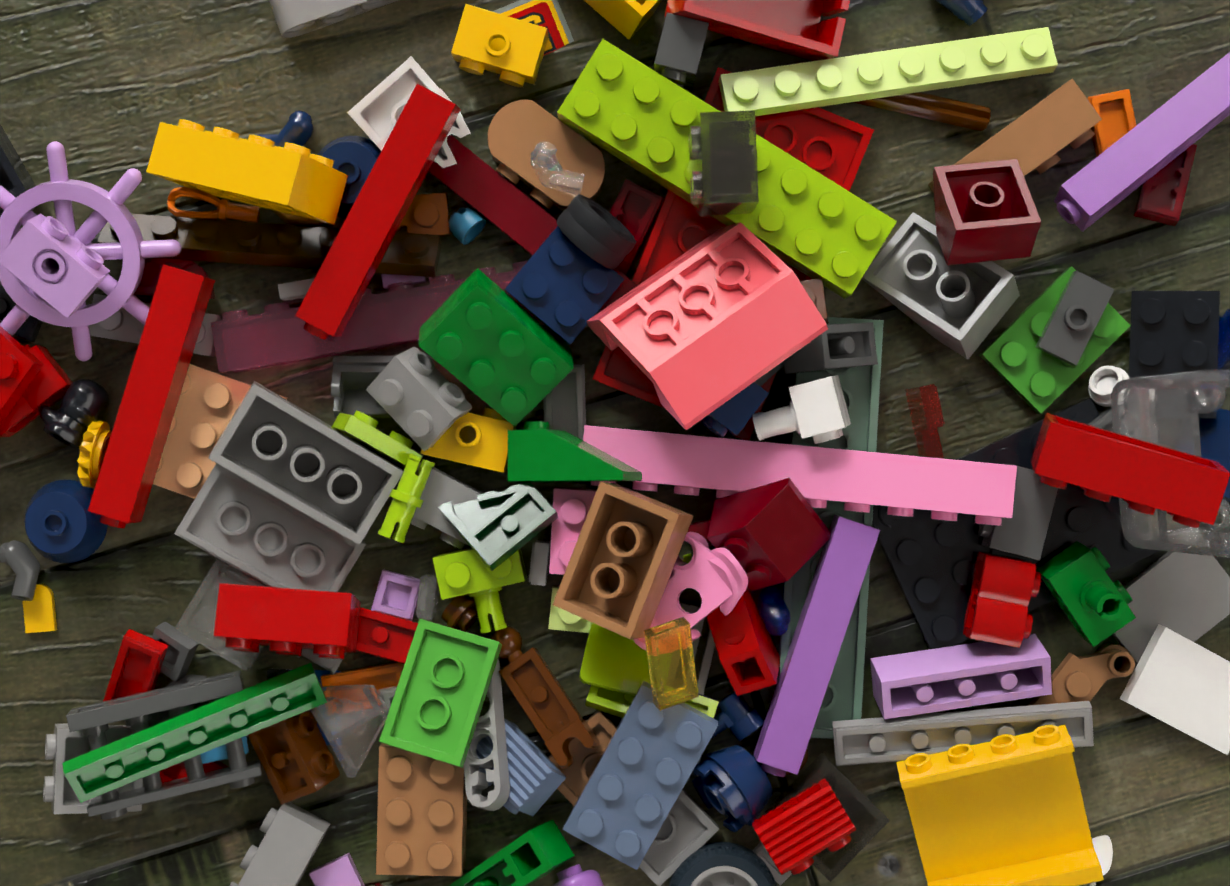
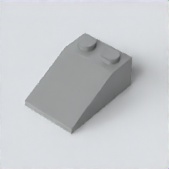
M912 212L886 244L862 277L866 283L935 339L967 360L1020 296L1014 275L992 261L947 265L936 234V226Z

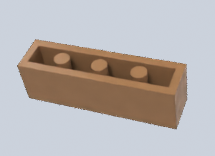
M1071 79L954 165L1017 159L1023 176L1034 169L1041 175L1061 160L1057 152L1070 144L1073 150H1075L1092 138L1095 134L1091 127L1100 122L1102 118L1075 81ZM932 180V181L928 184V186L931 188V190H932L933 193H934V185H933V180Z

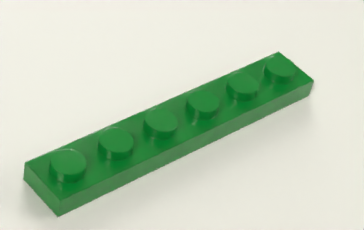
M308 663L62 763L64 775L80 803L318 707L327 703V700L312 664Z

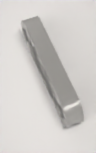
M497 660L486 694L490 701L489 709L484 716L478 719L464 763L467 799L472 805L487 811L500 809L507 802L510 794L499 660ZM490 736L493 742L492 752L488 757L479 759L476 753L478 742L482 738ZM479 768H484L486 770V774L480 772ZM489 782L494 784L495 787L494 790L488 792L487 798L482 796L481 792L488 787Z

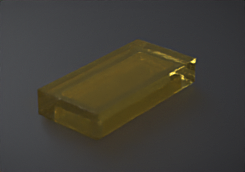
M684 617L644 630L654 705L661 711L699 697L690 623Z

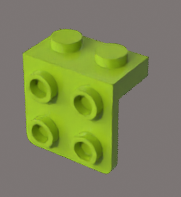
M591 622L579 678L584 684L633 696L636 695L643 680L663 691L671 651L648 652L640 648L634 642V639L630 640Z

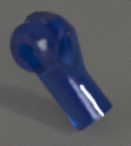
M784 582L764 587L758 596L756 604L757 611L765 622L766 631L774 636L785 634L791 621L790 611L782 598Z

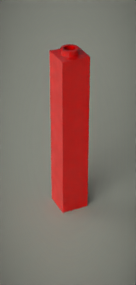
M416 84L295 315L306 322L303 329L323 340H326L328 335L333 337L342 336L461 110L453 102Z
M163 264L88 508L89 512L101 515L100 522L103 524L125 529L126 523L131 524L142 521L215 280Z

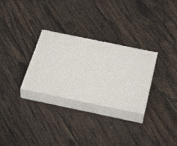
M1158 624L1119 699L1228 755L1230 751V661Z

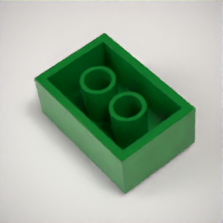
M478 268L420 327L419 347L514 427L574 369L571 349Z

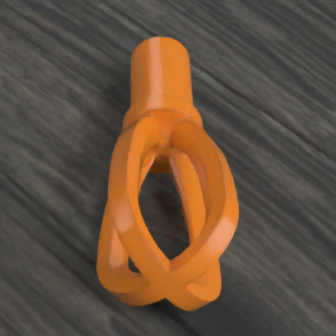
M186 187L174 188L169 193L167 201L169 212L176 217L219 218L220 220L233 219L258 222L260 216V207L233 203L227 199L220 200L209 193ZM179 197L200 199L217 206V210L177 209L175 201Z

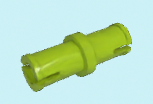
M412 454L408 455V461L397 489H392L389 497L393 499L382 527L378 531L379 535L390 539L395 524L398 522L392 539L403 544L416 508L421 509L424 501L420 498L432 467L434 468L435 463L423 459L416 475L415 473L421 458Z

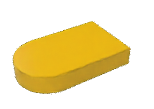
M36 584L33 600L23 601L25 633L56 631L57 623L53 591L47 585Z

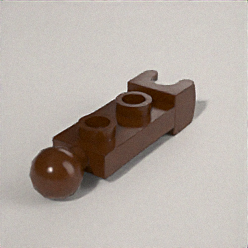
M507 626V628L494 631L490 639L502 644L499 658L507 659L510 663L501 669L499 673L545 741L544 744L558 765L565 769L573 764L574 759L569 752V744L574 738H578L586 748H597L600 744L598 738L586 720L582 718L538 650L532 647L523 654L521 651L522 637L513 627Z

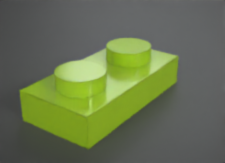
M356 410L354 415L339 413L332 425L333 429L401 468H405L409 454L418 456L421 459L423 457L411 449L414 444L413 441L394 431H391L389 436L376 429L379 422Z

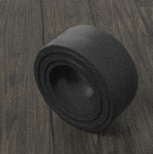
M580 194L571 201L568 208L562 212L557 220L560 230L574 245L599 264L612 270L621 264L625 256L631 252L636 244L633 235L619 220L602 206Z

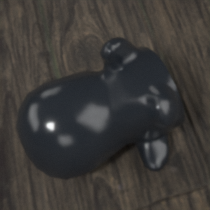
M80 379L73 382L67 388L58 411H54L46 405L41 406L39 409V415L45 423L43 430L59 442L78 449L82 445L83 434L87 431L88 426L92 421L97 422L106 412L109 406V395L101 385L92 380Z

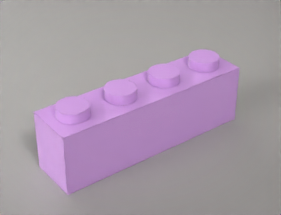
M1030 634L1028 639H1023L1020 648L982 641L870 658L873 696L884 720L1052 695L1051 657L1036 634Z

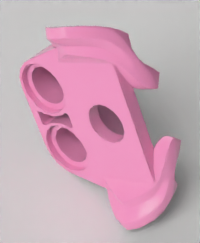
M687 532L684 541L688 542L693 549L692 560L689 563L683 562L678 555L647 636L634 639V642L640 648L648 652L659 653L671 651L688 644L701 636L697 629L691 628L720 606V610L725 616L734 609L746 591L748 577L743 567L729 550L722 547L710 550L706 539L696 532ZM686 588L695 589L702 598L701 607L695 613L686 612L680 605V594Z

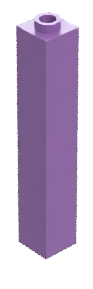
M1230 52L1061 185L1054 202L1057 204L1059 214L1069 224L1075 223L1083 232L1230 115Z
M834 515L829 528L831 532L830 539L823 546L754 751L755 759L757 762L762 763L761 768L763 771L779 777H785L786 771L798 775L880 532L879 529Z

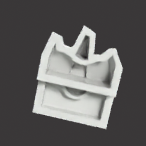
M412 56L347 112L381 151L416 84L451 101ZM459 112L447 136L453 134L462 138L471 134L461 112ZM447 137L434 160L443 168L457 164L447 144Z

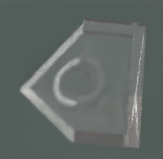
M374 685L324 686L322 689L327 703L310 709L347 777L355 778L386 722L389 709Z

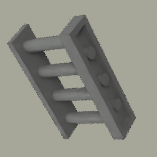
M239 670L71 709L66 715L69 731L82 730L83 736H88L91 751L108 744L105 731L109 730V723L125 720L126 726H131L132 733L135 734L149 728L148 721L152 720V713L168 710L169 716L177 717L194 710L195 703L208 700L214 702L244 690L242 672ZM242 738L225 744L230 767L204 773L201 755H197L184 761L187 777L162 783L159 771L143 778V788L119 793L117 788L102 794L101 798L92 799L87 807L88 817L100 814L103 820L112 819L126 814L127 807L229 783L230 788L248 786L255 782L254 777L262 775V764L260 760L246 761Z

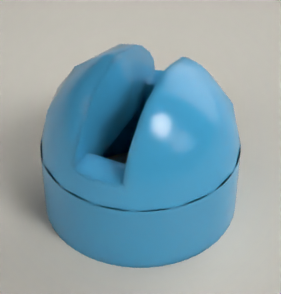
M465 207L454 212L449 219L450 231L463 245L472 242L481 233L486 224V220L477 211Z

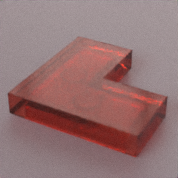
M930 384L905 389L919 457L944 459L938 433V427L943 426L944 419L937 386Z

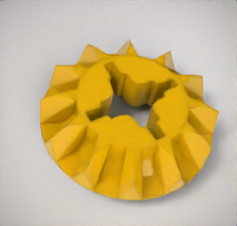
M92 421L87 431L83 434V442L79 446L80 454L77 460L79 463L77 474L84 487L95 489L112 433L107 422Z

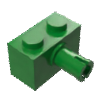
M1076 541L1038 567L1036 572H1040L1041 579L1079 636L1095 647L1136 618L1128 606L1133 600L1124 586L1118 580L1113 583L1106 573L1110 565L1103 554L1096 547L1089 549Z

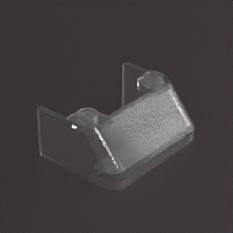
M1230 370L1178 372L1134 377L1118 382L1111 393L1113 432L1201 457L1198 413L1214 412L1223 405L1226 398V388L1230 387ZM1119 498L1122 532L1132 546L1141 549L1230 558V504L1226 500L1222 499L1214 525L1201 522L1199 528H1193L1173 521V516L1163 510L1156 509L1154 515L1132 510L1127 507V502Z

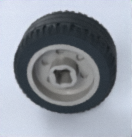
M713 842L701 846L681 863L672 874L669 886H777L770 869L758 855L749 848L731 842Z

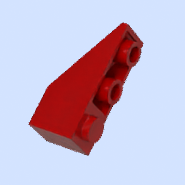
M746 588V591L728 615L725 616L719 606L706 616L720 662L737 696L777 684L780 657L748 588Z

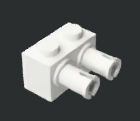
M838 375L788 387L792 399L790 405L753 414L754 427L759 441L772 436L797 431L798 434H801L802 439L813 436L814 443L817 444L840 438V436H843L842 428L851 424Z

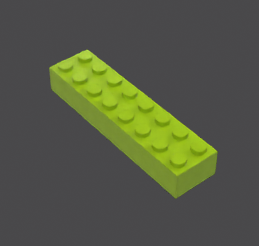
M604 39L598 45L557 111L558 120L576 133L726 226L741 222L781 260L812 279L822 278L826 288L844 299L852 295L897 222Z

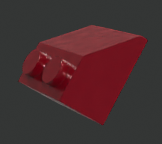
M1017 159L934 167L933 185L936 234L947 265L1031 256L1041 220Z
M786 478L716 499L707 538L715 548H726L733 554L747 574V587L750 591L787 582L830 539L831 532L791 479Z

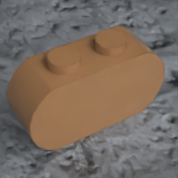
M533 100L511 102L495 114L488 130V145L494 161L499 164L495 170L514 185L520 180L533 189L529 196L548 210L554 205L561 211H564L579 194L595 201L601 193L605 182V162L601 150Z

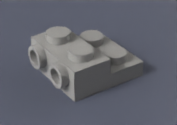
M68 723L55 724L54 734H46L45 760H53V776H44L43 801L51 802L53 814L88 813L87 807L92 800L80 803L64 775L63 762L91 751L88 736H83L82 730L70 732ZM108 725L109 730L105 731L108 744L133 734L131 726ZM143 778L119 787L118 792L122 793L142 788ZM142 804L127 807V812L142 810Z

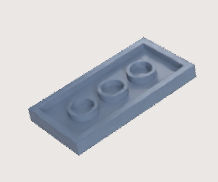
M643 680L564 823L562 830L637 870L717 729L718 721Z

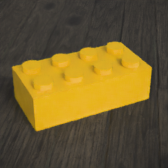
M179 119L178 126L163 122L159 123L146 170L147 173L186 188L209 193L215 197L335 225L348 175L332 168L333 160L310 154V149L293 143L285 142L284 148L274 146V141L257 135L249 134L248 139L239 138L240 134L220 127H214L213 132L207 130L204 132L205 126L184 119Z

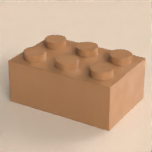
M600 482L552 605L630 640L645 638L690 527L693 515L619 484Z
M381 743L379 746L376 875L462 876L466 865L467 795L464 766L463 768Z

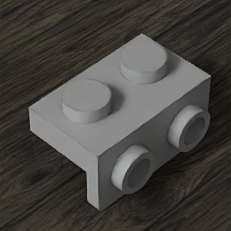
M412 347L394 356L366 389L423 451L431 448L457 419L467 414L472 408L471 404L465 399L462 390L457 385L449 382L435 367L434 361L416 347Z

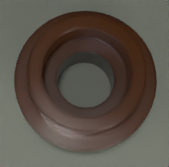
M462 595L452 600L441 616L442 620L447 623V627L460 629L465 632L476 622L478 614L474 597L469 598L466 595Z

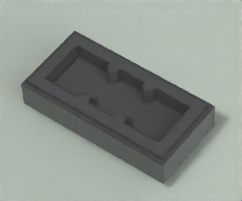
M1077 270L1074 271L1035 347L1072 366H1076L1115 289Z

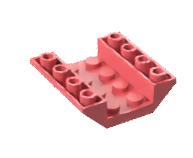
M741 222L721 227L586 321L589 328L611 351L620 347L653 382L660 403L685 430H688L828 330L827 323L794 271Z

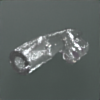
M539 142L530 154V163L542 185L550 189L581 195L585 174L562 169L556 157L557 148L550 142Z

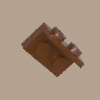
M310 710L248 735L281 805L314 793L340 776L334 757L330 753L317 726L316 719Z

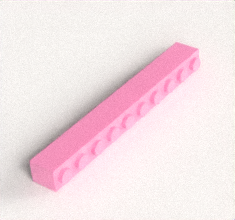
M584 425L583 441L642 472V481H633L632 489L657 492L658 484L674 485L675 494L699 496L700 488L716 489V498H723L790 478L810 506L814 508H827V500L844 502V510L870 513V505L888 506L887 515L913 517L914 509L931 510V519L957 521L958 513L975 515V523L997 526H1001L1002 517L1012 518L1016 465ZM595 481V482H591V485H593V486H599V483H600V482H608V483H615V484H616V481Z

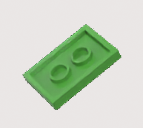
M1072 266L1068 267L979 355L1037 414H1042L1131 326L1108 303L1076 366H1072L1035 347L1072 273L1076 271Z
M419 619L379 742L463 768L502 644L495 640Z

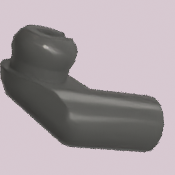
M17 540L3 543L0 546V562H5L16 573L11 597L22 601H32L40 572V563L25 543Z

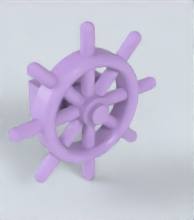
M54 141L49 143L46 149L51 181L39 184L20 194L17 198L0 185V207L4 210L0 217V282L7 294L16 303L0 323V326L12 336L31 315L49 324L71 327L75 356L80 361H88L93 354L89 325L107 319L120 308H124L145 325L150 308L133 295L143 276L145 258L177 256L181 252V245L177 240L173 239L143 241L135 218L123 204L142 181V174L138 169H128L108 192L94 184L69 179L64 146L60 142ZM54 201L56 219L51 216L45 217L41 213L36 215L32 210L42 203ZM72 201L82 203L94 209L77 231ZM107 222L110 223L120 241L112 243L91 242ZM123 259L119 281H116L109 275L110 270L103 265L104 260ZM97 287L108 295L101 301L86 305V300Z

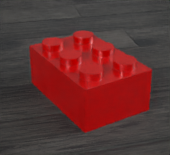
M220 583L214 637L225 641V647L232 648L236 652L259 653V646H269V651L276 652L278 655L302 656V649H311L313 654L319 655V658L343 660L345 652L356 653L361 602L352 593Z

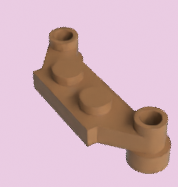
M1116 643L1103 644L1095 653L1079 657L1069 652L1051 675L1052 695L1034 697L1029 705L1079 701L1090 702L1107 680L1129 676L1135 668L1134 658L1125 647ZM1120 656L1121 664L1114 668V661Z

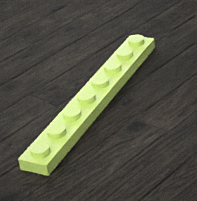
M1044 27L721 74L719 86L725 115L735 120L1053 73L1058 63L1049 28Z

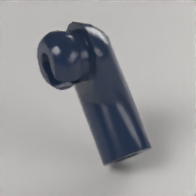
M295 111L290 115L289 121L279 134H258L257 136L270 139L275 142L274 146L283 148L285 142L304 146L313 133L312 118L304 111Z

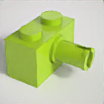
M472 548L440 554L432 558L441 600L469 594V597H474L481 628L480 633H488L493 630L489 614L492 615L495 631L507 628L498 591L502 590V586L524 582L527 579L521 548L493 571L487 567Z

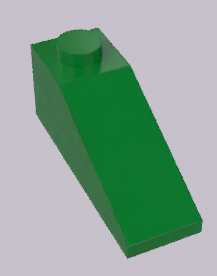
M529 421L524 422V430H508V481H642V472L566 431L550 430V422Z
M552 819L529 830L449 886H530L575 855Z

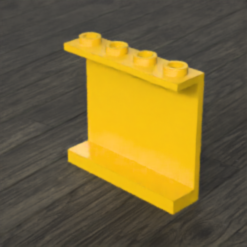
M1044 725L1036 728L1033 732L1016 736L1009 734L999 735L989 742L975 745L958 744L949 748L948 751L930 755L918 753L909 756L906 760L896 762L928 886H1079L1104 880L1101 865L1094 850L1072 754V752H1075L1074 745L1066 725Z

